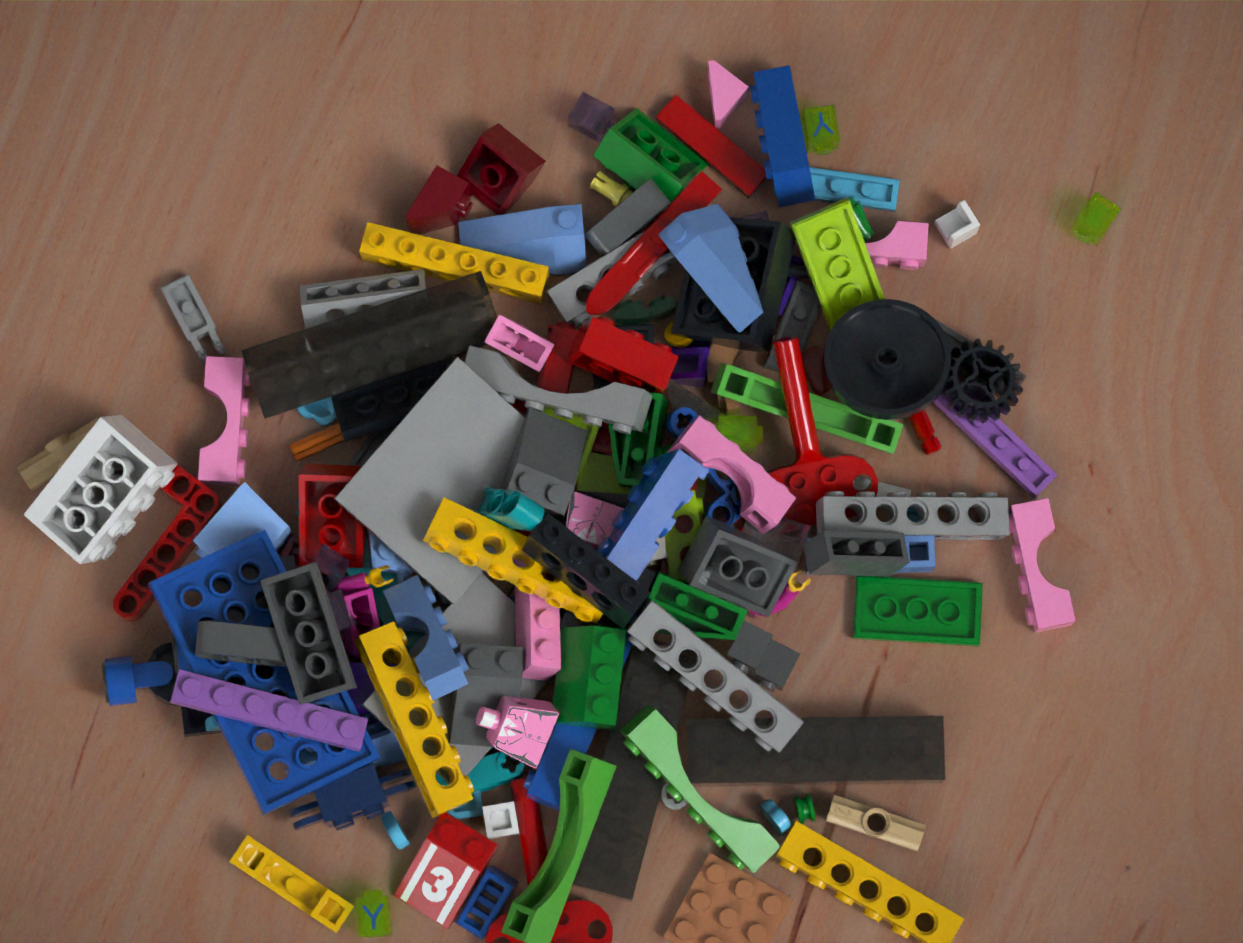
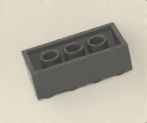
M317 562L260 580L299 704H305L356 688L357 686Z

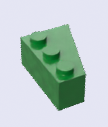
M648 392L652 395L642 432L631 430L630 434L621 433L613 430V425L607 423L617 483L624 490H631L635 484H639L644 476L642 469L651 457L654 458L661 455L669 403L663 394Z
M658 570L649 589L651 593L641 608L642 610L648 601L652 599L697 636L727 640L736 639L748 611L745 607L692 587L687 582ZM660 629L655 632L658 634L671 635V633L666 629Z

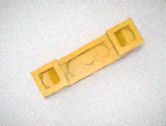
M248 835L229 861L335 933L338 932L354 908L352 904Z

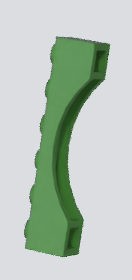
M720 363L710 393L788 419L780 382L729 364ZM809 393L816 429L894 454L904 424L893 420L867 417L852 410L845 404Z
M646 705L620 730L627 738L623 744L635 756L640 753L648 761L644 767L656 779L662 777L669 784L665 788L666 791L677 802L682 799L690 807L686 811L687 814L698 825L703 822L710 829L707 835L719 848L725 845L731 852L728 856L729 860L740 871L745 867L752 873H755L781 847L757 821L752 818L736 817L721 812L712 807L698 794L683 769L678 751L677 732L655 708Z
M573 749L569 750L559 777L560 812L552 846L535 878L512 902L501 931L502 933L526 943H551L617 766Z

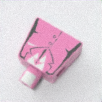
M573 491L564 516L563 525L597 550L601 541L611 534L614 528L611 526L613 519L621 510L624 511V508Z
M503 696L496 710L484 706L479 709L476 716V724L488 728L486 738L493 747L537 769L559 712L548 701Z

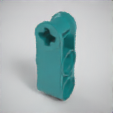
M485 487L483 491L485 496L478 510L474 511L512 530L532 531L543 519L545 510L543 506L517 490Z
M502 751L491 755H484L467 775L474 788V792L471 794L473 795L479 790L481 793L500 785L510 783L513 780L520 779L525 770V763ZM511 758L513 763H519L516 765L514 773H510L508 768H502L506 765V759ZM436 773L437 782L447 786L448 783Z

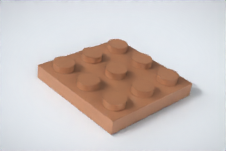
M709 853L663 938L672 943H770L794 899L748 873L740 871L737 867L716 855Z

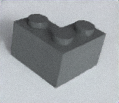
M744 620L726 659L746 675L748 674L758 679L757 684L770 692H774L775 689L782 691L800 653L772 640V634Z

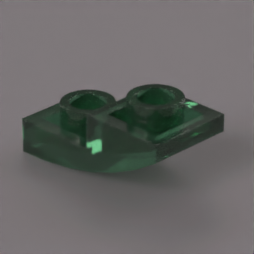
M663 295L648 304L649 308L645 309L640 299L634 302L629 299L615 307L616 311L612 313V320L615 325L657 322L674 315L678 302L674 295L668 298Z

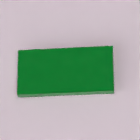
M856 576L853 639L979 647L983 583Z

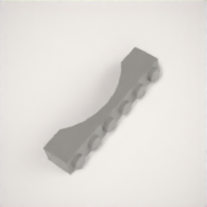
M469 346L464 362L509 404H514L515 400L526 402V408L530 407L540 412H543L544 407L553 409L554 415L562 418L572 419L573 415L584 417L583 422L593 426L601 427L602 422L612 424L613 430L625 434H630L631 430L642 432L652 395L644 389L617 382L585 393L564 394L550 392L525 381L515 371L509 360L500 353L474 346Z

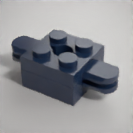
M373 764L353 771L315 790L314 793L317 801L294 808L289 811L290 818H296L317 810L321 812L293 823L294 830H300L324 821L329 828L334 827L339 831L355 825L354 819L365 816L367 820L385 814L384 809L390 807L388 798L416 788L415 781H408L385 790L384 786L412 776L411 770L404 769L380 778L378 770Z

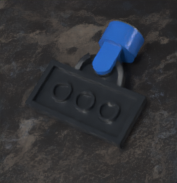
M171 642L162 644L152 651V655L147 663L133 664L132 656L105 658V662H102L106 703H109L110 706L137 703L136 689L147 687L157 700L167 705L180 706L170 703L177 677ZM230 677L226 681L244 686L243 681L239 677ZM181 706L184 737L222 733L221 730L206 731L205 720L213 714Z

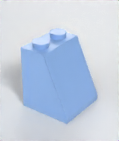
M244 482L193 541L199 547L195 553L200 558H203L262 530H266L278 553L287 545L293 533L290 527Z

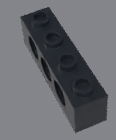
M549 513L532 531L522 548L523 552L622 629L630 622L651 593Z

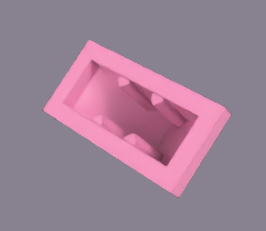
M715 60L708 61L707 71L713 122L715 128H721L747 97L748 86Z
M500 314L484 341L540 372L555 345L528 327Z

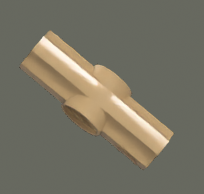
M98 418L70 435L63 434L55 438L45 446L44 451L17 467L31 491L39 488L54 477L99 420Z
M836 795L833 796L825 821L864 834L869 838L886 841L918 852L926 827L924 824L888 813L882 808H873ZM878 815L883 819L884 828L882 831L874 832L869 829L867 825L869 816Z

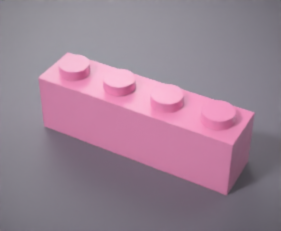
M514 559L516 566L526 567L523 561ZM541 573L545 580L555 581L552 575ZM515 585L516 647H523L522 678L546 681L561 669L560 608L549 605L545 599L535 594L521 592Z

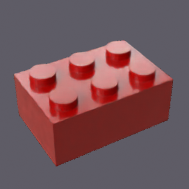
M602 316L592 317L579 328L565 362L611 383L617 382L641 388L651 393L660 394L665 391L679 357L671 353L672 349L657 342L653 345L643 340L644 336L630 329L623 331L614 327L615 323L612 320Z

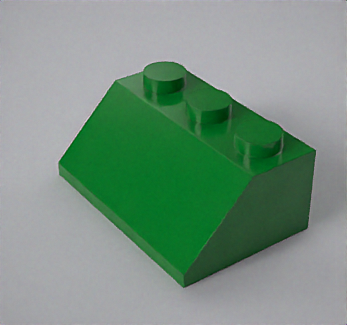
M638 108L608 130L593 155L601 161L605 168L615 172L633 189L637 190L648 180L652 179L671 203L709 165Z
M600 626L564 627V630L561 629V669L556 673L553 706L559 712L555 724L615 730L627 629Z

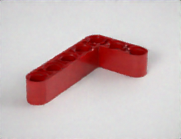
M179 465L172 471L175 474L172 480L165 487L161 488L159 486L158 489L183 506V508L113 599L114 611L125 621L134 622L139 620L155 601L150 588L142 587V577L145 574L153 573L157 579L179 569L197 546L193 541L195 537L222 508V503L216 493ZM178 481H189V488L186 492L181 494L174 492V486ZM203 499H213L214 506L210 511L202 512L199 510V504ZM186 523L194 524L195 531L191 536H180L181 526ZM167 548L175 549L176 555L172 561L162 562L160 560L163 550ZM126 599H136L137 606L134 611L130 613L122 612V604Z

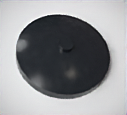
M893 299L865 302L846 312L831 329L824 351L825 374L835 395L852 410L867 417L883 420L909 417L931 405L943 391L951 366L950 345L939 323L920 307Z

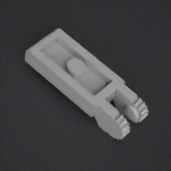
M189 274L161 287L189 344L192 343L202 364L206 362V356L208 355L205 349L201 347L198 339L208 334L213 341L212 344L216 352H219L220 355L225 353L226 350L216 333L217 328Z

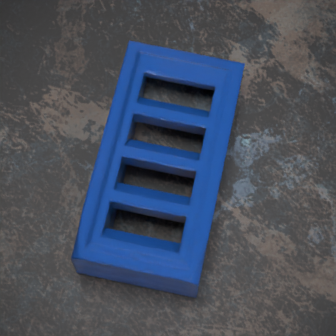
M490 866L487 868L455 923L483 940L491 924L496 920L519 882L497 867ZM492 879L505 888L504 891L489 883ZM486 890L499 899L497 903L483 895V891ZM478 901L491 909V913L488 914L475 906L476 902ZM472 912L485 921L484 925L482 926L469 918V913Z

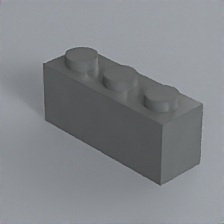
M822 531L804 544L809 575L890 576L910 563L904 533Z

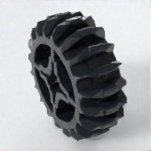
M980 339L974 341L973 347L968 341H965L961 345V349L954 347L951 351L950 372L944 387L946 389L942 392L941 397L943 399L951 398L947 405L948 409H953L957 406L959 408L957 412L958 417H962L965 412L968 413L969 422H973L977 415H979L982 424L988 421L989 416L994 421H997L1000 418V413L1007 415L1011 411L1010 406H1016L1019 401L1016 396L1020 395L1023 391V388L1018 385L1023 381V375L1016 374L1021 367L1020 364L1010 363L1014 357L1013 353H1009L1006 356L1002 354L1004 345H1000L997 350L993 349L992 340H988L985 347L982 346ZM982 361L988 362L994 367H987ZM966 362L968 378H965L963 383L959 384L957 379L958 367ZM976 377H980V380L983 378L987 381L986 384L981 385L982 382L980 384L975 381ZM1003 378V396L996 400L993 395L995 392L993 385ZM967 395H975L980 400V402L971 399Z

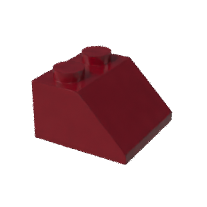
M498 123L480 135L457 176L469 183L472 195L497 215H504L530 187L546 161Z
M436 165L405 216L408 232L420 235L455 226L460 218L465 219L473 206V203L470 202L472 195L469 183Z

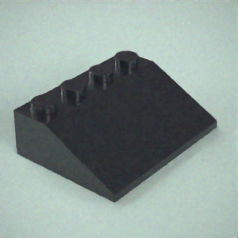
M729 217L738 229L740 235L738 238L741 248L745 252L746 264L750 276L754 280L763 313L739 333L688 271L685 270L671 334L744 351L770 353L796 239L792 229L781 221Z

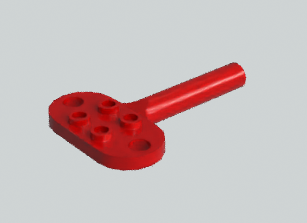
M790 336L773 341L796 455L794 462L791 464L777 467L767 472L777 482L784 484L789 492L796 497L779 523L773 527L778 530H794L817 525L816 501L825 496L826 492H844V497H856L858 492H875L876 497L878 493V478L873 467L864 458L854 454L825 456L821 453L799 340L797 336ZM860 474H866L870 477V484L864 490H858L853 485L854 479ZM845 509L846 518L857 515L853 509Z
M526 778L513 780L510 784L528 886L543 865L548 850L540 803L526 797L529 789L523 787ZM583 900L569 901L565 903L551 943H611L613 926L608 914L599 905ZM508 913L496 919L491 924L486 935V943H493L499 937L507 938L510 943L526 942L501 932ZM593 921H601L606 926V933L600 939L591 938L587 932L589 924Z

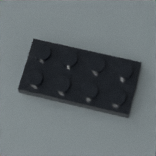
M451 357L436 360L331 394L344 441L361 438L367 434L398 425L452 363Z

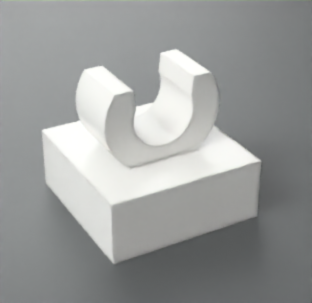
M514 801L482 807L488 839L520 834Z

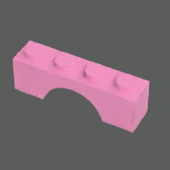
M897 221L894 229L888 236L877 242L865 243L874 268H886L888 264L900 265V268L903 270H918L919 267H924L927 259L929 223Z
M206 356L204 388L208 394L218 398L227 410V423L222 435L211 445L200 449L198 480L206 486L239 487L240 478H245L246 460L241 459L242 447H247L248 430L243 429V418L249 417L250 399L245 398V386H251L252 369L247 367L244 358Z
M700 415L684 429L667 452L680 449L704 467L717 469L728 475L734 481L740 493V515L763 535L779 523L796 499L784 484L772 478L765 472L762 465L751 460L741 451L736 443L728 440L717 431L713 423L703 419Z
M1049 498L1011 505L1008 510L1009 533H1013L1015 545L1011 546L1014 563L1020 564L1022 576H1018V584L1021 594H1026L1029 606L1025 607L1028 626L1033 625L1035 633L1072 626L1076 620L1069 590L1050 584L1042 576L1037 565L1039 544L1055 530Z

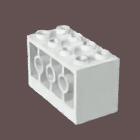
M123 415L100 417L24 513V516L79 564L94 563L102 559L106 560L116 550L115 542L119 537L127 535L136 524L134 518L138 513L146 511L155 501L153 495L159 486L163 488L172 480L175 475L172 471L178 463Z

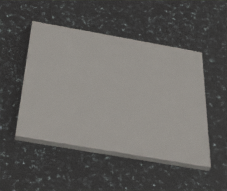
M457 357L337 494L334 500L446 600L454 605L482 573L483 569L477 566H467L461 563L458 557L447 552H438L432 549L423 539L443 497L472 511H477L485 496L483 492L485 487L500 489L524 417ZM454 532L459 539H468L463 532ZM483 546L487 552L497 553L492 546Z

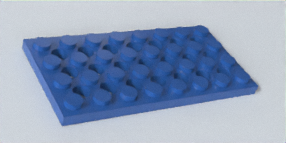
M262 530L149 582L148 586L192 673L222 681H227L230 677H239L245 687L268 693L282 692L287 698L298 700L287 666H271L273 676L269 679H261L255 672L257 664L230 661L226 664H218L212 659H203L195 656L197 624L201 620L208 619L216 622L270 627V624L273 622L269 608L259 607L255 598L259 593H264L260 580L287 571L266 530ZM247 564L254 565L259 571L258 578L254 580L244 578L241 568ZM225 578L230 584V590L226 593L216 592L212 586L213 580ZM188 591H195L200 595L201 603L196 607H190L184 602L183 595ZM231 606L240 607L244 612V619L240 622L231 621L227 616V609ZM347 690L308 702L359 716ZM213 714L263 815L380 758L367 730H365L362 747L359 752L345 748L341 752H334L326 743L299 736L291 737L284 732ZM266 734L270 736L273 741V747L268 751L260 750L255 744V739L258 735ZM304 749L312 750L316 755V763L312 766L303 765L299 760V752ZM274 763L283 764L287 768V777L283 780L274 779L270 774V766Z

